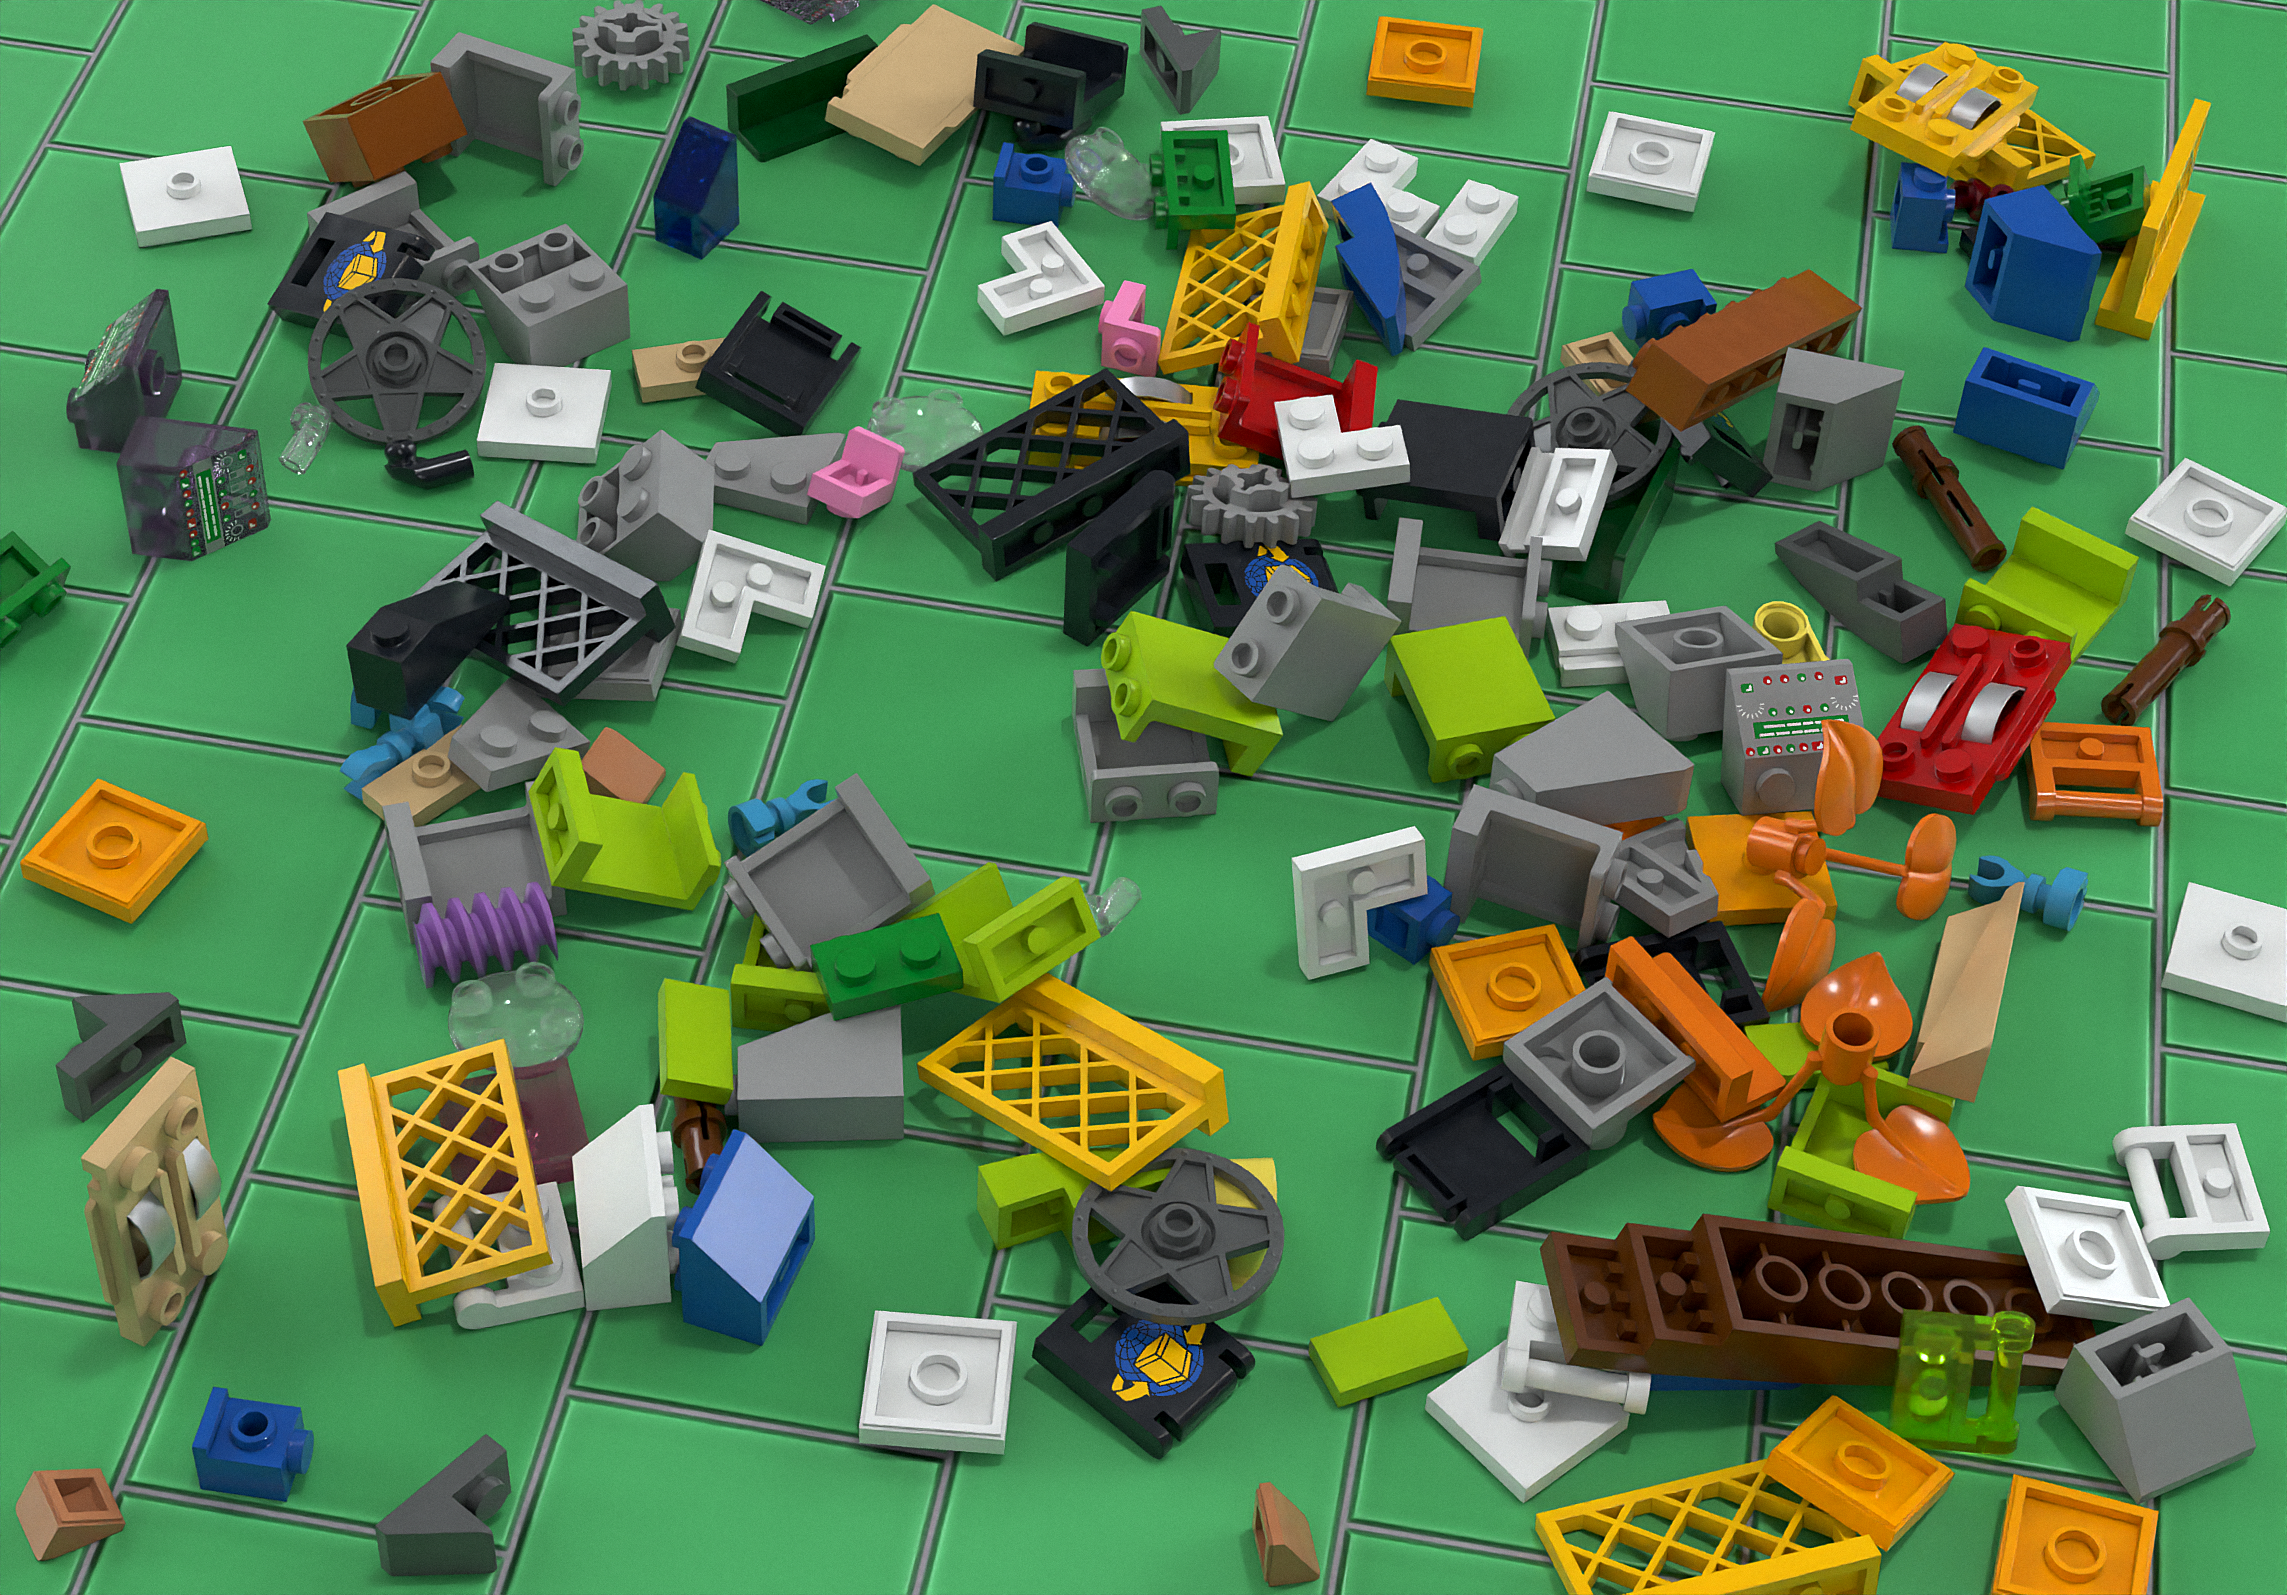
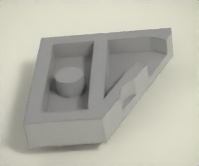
M1391 222L1395 232L1406 293V331L1404 343L1408 349L1415 352L1482 282L1480 268L1404 227Z
M825 433L716 442L705 460L714 466V503L807 525L819 503V500L807 495L812 474L842 458L846 434Z
M508 678L452 736L448 758L484 791L489 792L537 777L555 747L579 751L582 760L589 750L591 741L530 688L512 678Z
M1677 817L1622 840L1619 859L1628 862V868L1617 899H1612L1668 938L1716 917L1719 898L1711 878L1703 873V862L1697 849H1688L1685 843L1686 827L1683 821Z

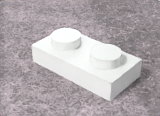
M1468 179L1425 239L1479 266L1516 215L1519 196L1498 190L1491 185L1481 184Z

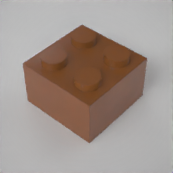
M441 72L393 76L302 121L329 181L351 182L353 187H360L373 181L377 183L406 171L404 166L419 158L422 163L442 158L453 151L451 142L468 134Z

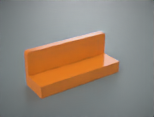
M1633 936L1610 946L1605 977L1609 978L1613 982V987L1686 1056L1690 1055L1696 1061L1695 1070L1683 1078V1080L1722 1123L1777 1097L1786 1085V1079L1672 954L1664 952L1652 958Z

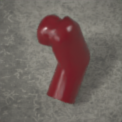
M1969 178L1968 181L1956 180L1949 187V189H1955V210L1967 209L1970 218L1978 223L1980 222L1985 199L2015 192L2013 188L2006 184H1998L1991 188L1982 180L1976 178Z

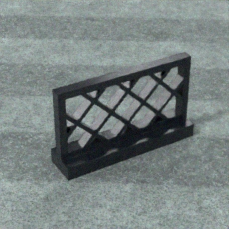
M1105 368L913 472L914 486L981 553L983 569L997 582L1074 539L1149 472L1154 470L1165 471L1175 478V482L1191 474L1188 431L1175 419L1164 423L1119 379ZM1103 392L1116 403L1114 411L1083 408L1085 402ZM1047 423L1069 424L1066 437L1035 435L1037 428ZM1079 425L1110 427L1107 440L1076 438ZM1120 428L1145 430L1147 434L1132 442L1117 441ZM999 449L1020 450L1017 464L989 462L987 457ZM1031 451L1062 454L1059 467L1028 465ZM1072 455L1103 457L1083 469L1069 468ZM951 475L971 477L968 491L943 489L938 482ZM982 478L1013 480L1010 494L979 492ZM1023 481L1054 484L1034 496L1020 495ZM974 508L1005 511L982 525H979L972 518Z
M496 501L480 515L487 531L411 595L414 596L456 580L486 590L499 588V594L510 597L511 607L499 619L496 628L491 629L469 655L563 707L644 635L660 643L676 628L658 583L499 501ZM490 556L502 560L501 569L473 574V571ZM533 580L541 581L540 590L512 595L514 584ZM574 601L581 602V611L552 617V606ZM539 609L538 620L510 625L511 614ZM616 622L622 624L611 635L592 639L593 627ZM579 630L578 642L550 647V636ZM537 639L536 650L514 655L508 654L509 644ZM578 661V664L561 680L557 681L548 676V666Z

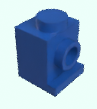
M1003 142L993 176V220L1034 226L1052 221L1058 228L1063 208H1072L1076 195L1077 175L1068 173V159L1053 158L1042 154L1015 153L1014 143Z
M1901 162L1890 211L1892 249L1947 253L1949 246L1947 222L1952 221L1955 209V189H1947L1948 176L1945 177L1921 164Z
M1693 269L1631 282L1628 305L1622 311V324L1627 337L1630 340H1635L1641 349L1652 338L1659 340L1668 336L1680 325L1685 328L1695 323L1705 313L1714 314L1717 303Z
M1428 875V894L1366 910L1368 935L1413 965L1429 953L1431 948L1447 945L1455 935L1460 923V917L1450 911L1452 892L1442 887L1436 879Z
M213 1387L192 1444L200 1489L287 1502L295 1475H304L309 1468L313 1453L314 1435L312 1430L304 1428L301 1407L229 1397L228 1389Z

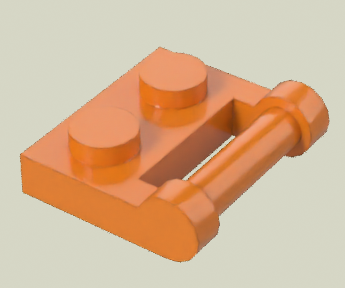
M2056 722L2042 723L2024 751L2030 791L2029 815L2031 820L2052 821L2054 815L2136 819L2138 826L2158 827L2160 825L2163 813V796L2150 727ZM2055 785L2132 788L2135 790V794L2056 790Z

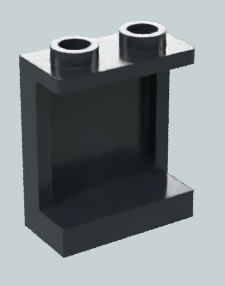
M1033 22L1026 27L1025 47L1022 56L985 49L977 54L973 107L1073 131L1124 95L1129 47L1124 42Z
M1397 399L1387 422H1380L1378 428L1395 425L1401 426L1410 464V482L1356 489L1357 495L1363 497L1366 519L1378 521L1388 500L1476 512L1478 536L1480 539L1500 541L1530 449L1535 447L1532 418Z

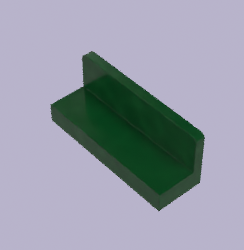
M866 34L727 84L728 129L759 162H767L847 132L825 121L828 102L835 96L842 99L844 87L848 85L847 75L878 45Z
M1669 447L1652 478L1632 493L1604 504L1586 561L1569 562L1562 575L1560 594L1594 605L1621 603L1672 501L1681 450ZM1617 471L1613 477L1612 483L1620 480L1621 478L1629 475L1630 473Z

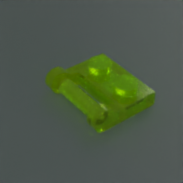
M1903 1309L1887 1429L1917 1448L1990 1455L2013 1453L2017 1448L2020 1430L2014 1415L2024 1352L2032 1348L2036 1326L2034 1320L2028 1315L2016 1311H2001L1993 1317ZM1976 1350L1995 1351L1986 1412L1978 1419L1966 1418Z

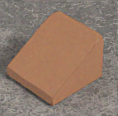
M608 727L603 729L581 760L590 794L647 804L666 776V769L619 732Z
M101 1468L33 1471L15 1507L17 1517L38 1561L57 1558L122 1531L126 1524Z
M1271 1482L1259 1483V1489H1256L1252 1529L1265 1582H1268L1269 1587L1319 1579L1320 1568L1309 1523L1305 1515Z

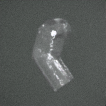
M308 402L301 403L294 408L290 417V423L295 433L278 458L285 468L299 475L306 473L333 427V419L328 408L321 404L313 406Z
M1126 877L1117 878L1102 895L1084 893L1100 933V938L1109 935L1142 899V894L1137 884Z

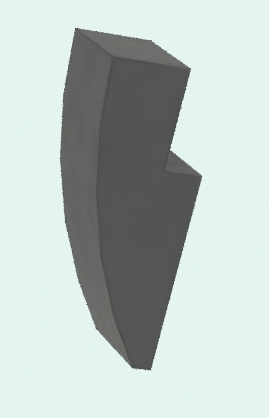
M1821 521L1775 542L1777 556L1823 608L1848 630L1873 648L1901 664H1905L1941 645L1946 638L1945 598L1904 580L1902 558Z

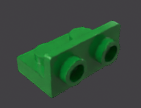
M1161 131L1159 154H1150L1149 180L1151 188L1160 187L1161 196H1154L1153 224L1155 230L1164 229L1166 250H1177L1179 230L1235 229L1236 206L1228 131Z

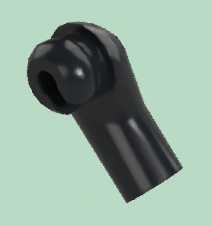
M1018 117L1014 120L1012 128L1018 136L1016 138L1017 144L1027 151L1063 150L1092 126V118L1073 131L1047 124L1042 125V123Z
M409 439L392 441L384 448V454L388 460L384 467L391 478L422 489L429 490L474 478L473 464L466 449L427 459L417 457L416 445Z

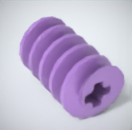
M538 882L527 883L523 903L520 902L511 887H504L500 890L497 908H494L485 892H479L474 894L470 914H468L459 898L454 897L448 899L445 919L440 917L432 903H424L421 906L418 924H415L413 921L414 940L426 989L433 987L436 967L440 966L444 968L452 983L460 981L462 963L465 961L470 962L479 978L486 977L490 956H496L504 971L510 972L513 968L515 951L521 950L531 967H535L539 964L541 946L548 945L558 961V948L552 913L547 897Z

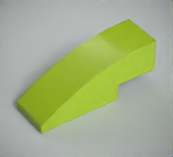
M1090 1148V1152L1109 1163L1127 1148ZM1044 1152L1021 1155L978 1166L977 1210L997 1250L1061 1230L1073 1250L1072 1222L1075 1208L1084 1190L1092 1180ZM1171 1168L1142 1172L1127 1179L1120 1185L1156 1193ZM1090 1216L1087 1237L1090 1245L1117 1237L1094 1217Z

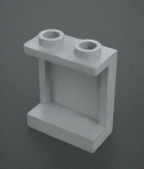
M458 32L430 61L431 72H441L468 133L451 142L453 151L449 154L458 157L474 139L484 141L543 161L544 183L552 186H557L570 170H575L578 167L584 153V142L580 138L578 115L581 108V98L577 94L575 69Z
M406 171L307 212L310 236L326 212L421 236L434 247L435 252L429 261L416 259L424 268L418 281L434 285L453 297L474 289L468 276L467 265L480 260L478 243L470 236L454 242L419 209L417 182ZM408 295L394 319L398 318L422 297Z
M1399 517L1387 609L1402 622L1392 636L1506 616L1528 661L1531 638H1544L1548 608L1547 602L1536 601L1537 596L1548 597L1552 561L1541 560L1543 538L1531 536L1529 553L1526 559L1420 547L1423 520Z
M1279 565L1214 661V667L1252 702L1333 722L1402 621L1362 586L1348 582L1341 594L1310 584L1290 566Z
M1105 669L1073 670L1072 720L1090 823L1216 814L1219 771L1217 763L1210 761L1205 734L1152 721L1147 725L1136 742L1122 740L1116 715L1111 707L1112 698Z
M857 773L835 786L838 798L740 862L734 855L724 862L732 881L724 885L723 888L744 919L756 913L769 933L759 939L777 968L788 969L792 966L797 971L812 972L810 945L828 941L838 936L852 935L888 926L935 895L931 878Z
M534 781L525 783L526 805L524 807L419 827L414 826L409 802L382 806L389 857L411 944H415L413 921L415 924H418L422 904L432 903L440 917L445 919L448 899L458 897L468 914H470L475 893L485 892L494 908H497L501 888L511 887L520 902L523 903L525 888L529 882H538L549 902L552 917L567 914L565 888L551 885L528 793Z
M1474 784L1452 827L1444 888L1452 892L1450 911L1460 917L1461 923H1465L1478 897L1580 931L1576 953L1582 948L1596 945L1598 940L1608 943L1614 932L1620 911V906L1612 904L1611 898L1617 899L1628 868V862L1619 859L1623 832Z

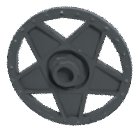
M388 278L355 287L328 307L318 321L311 336L308 349V372L313 393L319 405L327 416L341 429L360 440L376 445L386 446L388 443L400 439H409L417 445L432 441L448 433L461 423L473 409L479 399L485 381L486 351L481 332L468 310L453 296L434 285L422 281ZM390 294L422 297L396 319L367 300ZM452 315L458 320L469 338L474 365L440 347ZM339 319L353 350L321 370L324 343L333 325ZM425 396L462 397L444 417L417 429ZM373 398L383 430L375 429L354 420L336 405L335 401Z
M1589 362L1562 368L1539 379L1515 400L1507 415L1524 417L1533 405L1548 394L1550 416L1533 422L1535 447H1539L1542 453H1554L1556 448L1611 450L1618 464L1616 471L1628 472L1630 474L1611 484L1605 501L1606 504L1632 493L1655 475L1668 448L1672 447L1674 433L1662 417H1660L1661 423L1656 445L1637 432L1634 427L1647 414L1650 408L1626 391L1632 379L1628 372L1629 366L1609 362ZM1612 379L1627 384L1598 397L1582 380Z
M1168 1148L1131 1176L1133 1177L1142 1172L1171 1168L1156 1193L1119 1185L1110 1192L1091 1181L1075 1208L1072 1222L1073 1253L1079 1270L1087 1283L1099 1296L1115 1308L1136 1318L1153 1323L1181 1326L1204 1324L1224 1319L1246 1308L1257 1300L1274 1280L1282 1261L1284 1249L1283 1219L1268 1189L1252 1173L1237 1163L1201 1150ZM1214 1175L1223 1178L1242 1190L1258 1209L1217 1204ZM1090 1216L1094 1217L1121 1239V1242L1100 1267L1094 1259L1087 1238ZM1268 1248L1257 1272L1241 1288L1233 1291L1226 1260ZM1166 1282L1168 1285L1174 1286L1192 1305L1162 1304L1134 1294Z

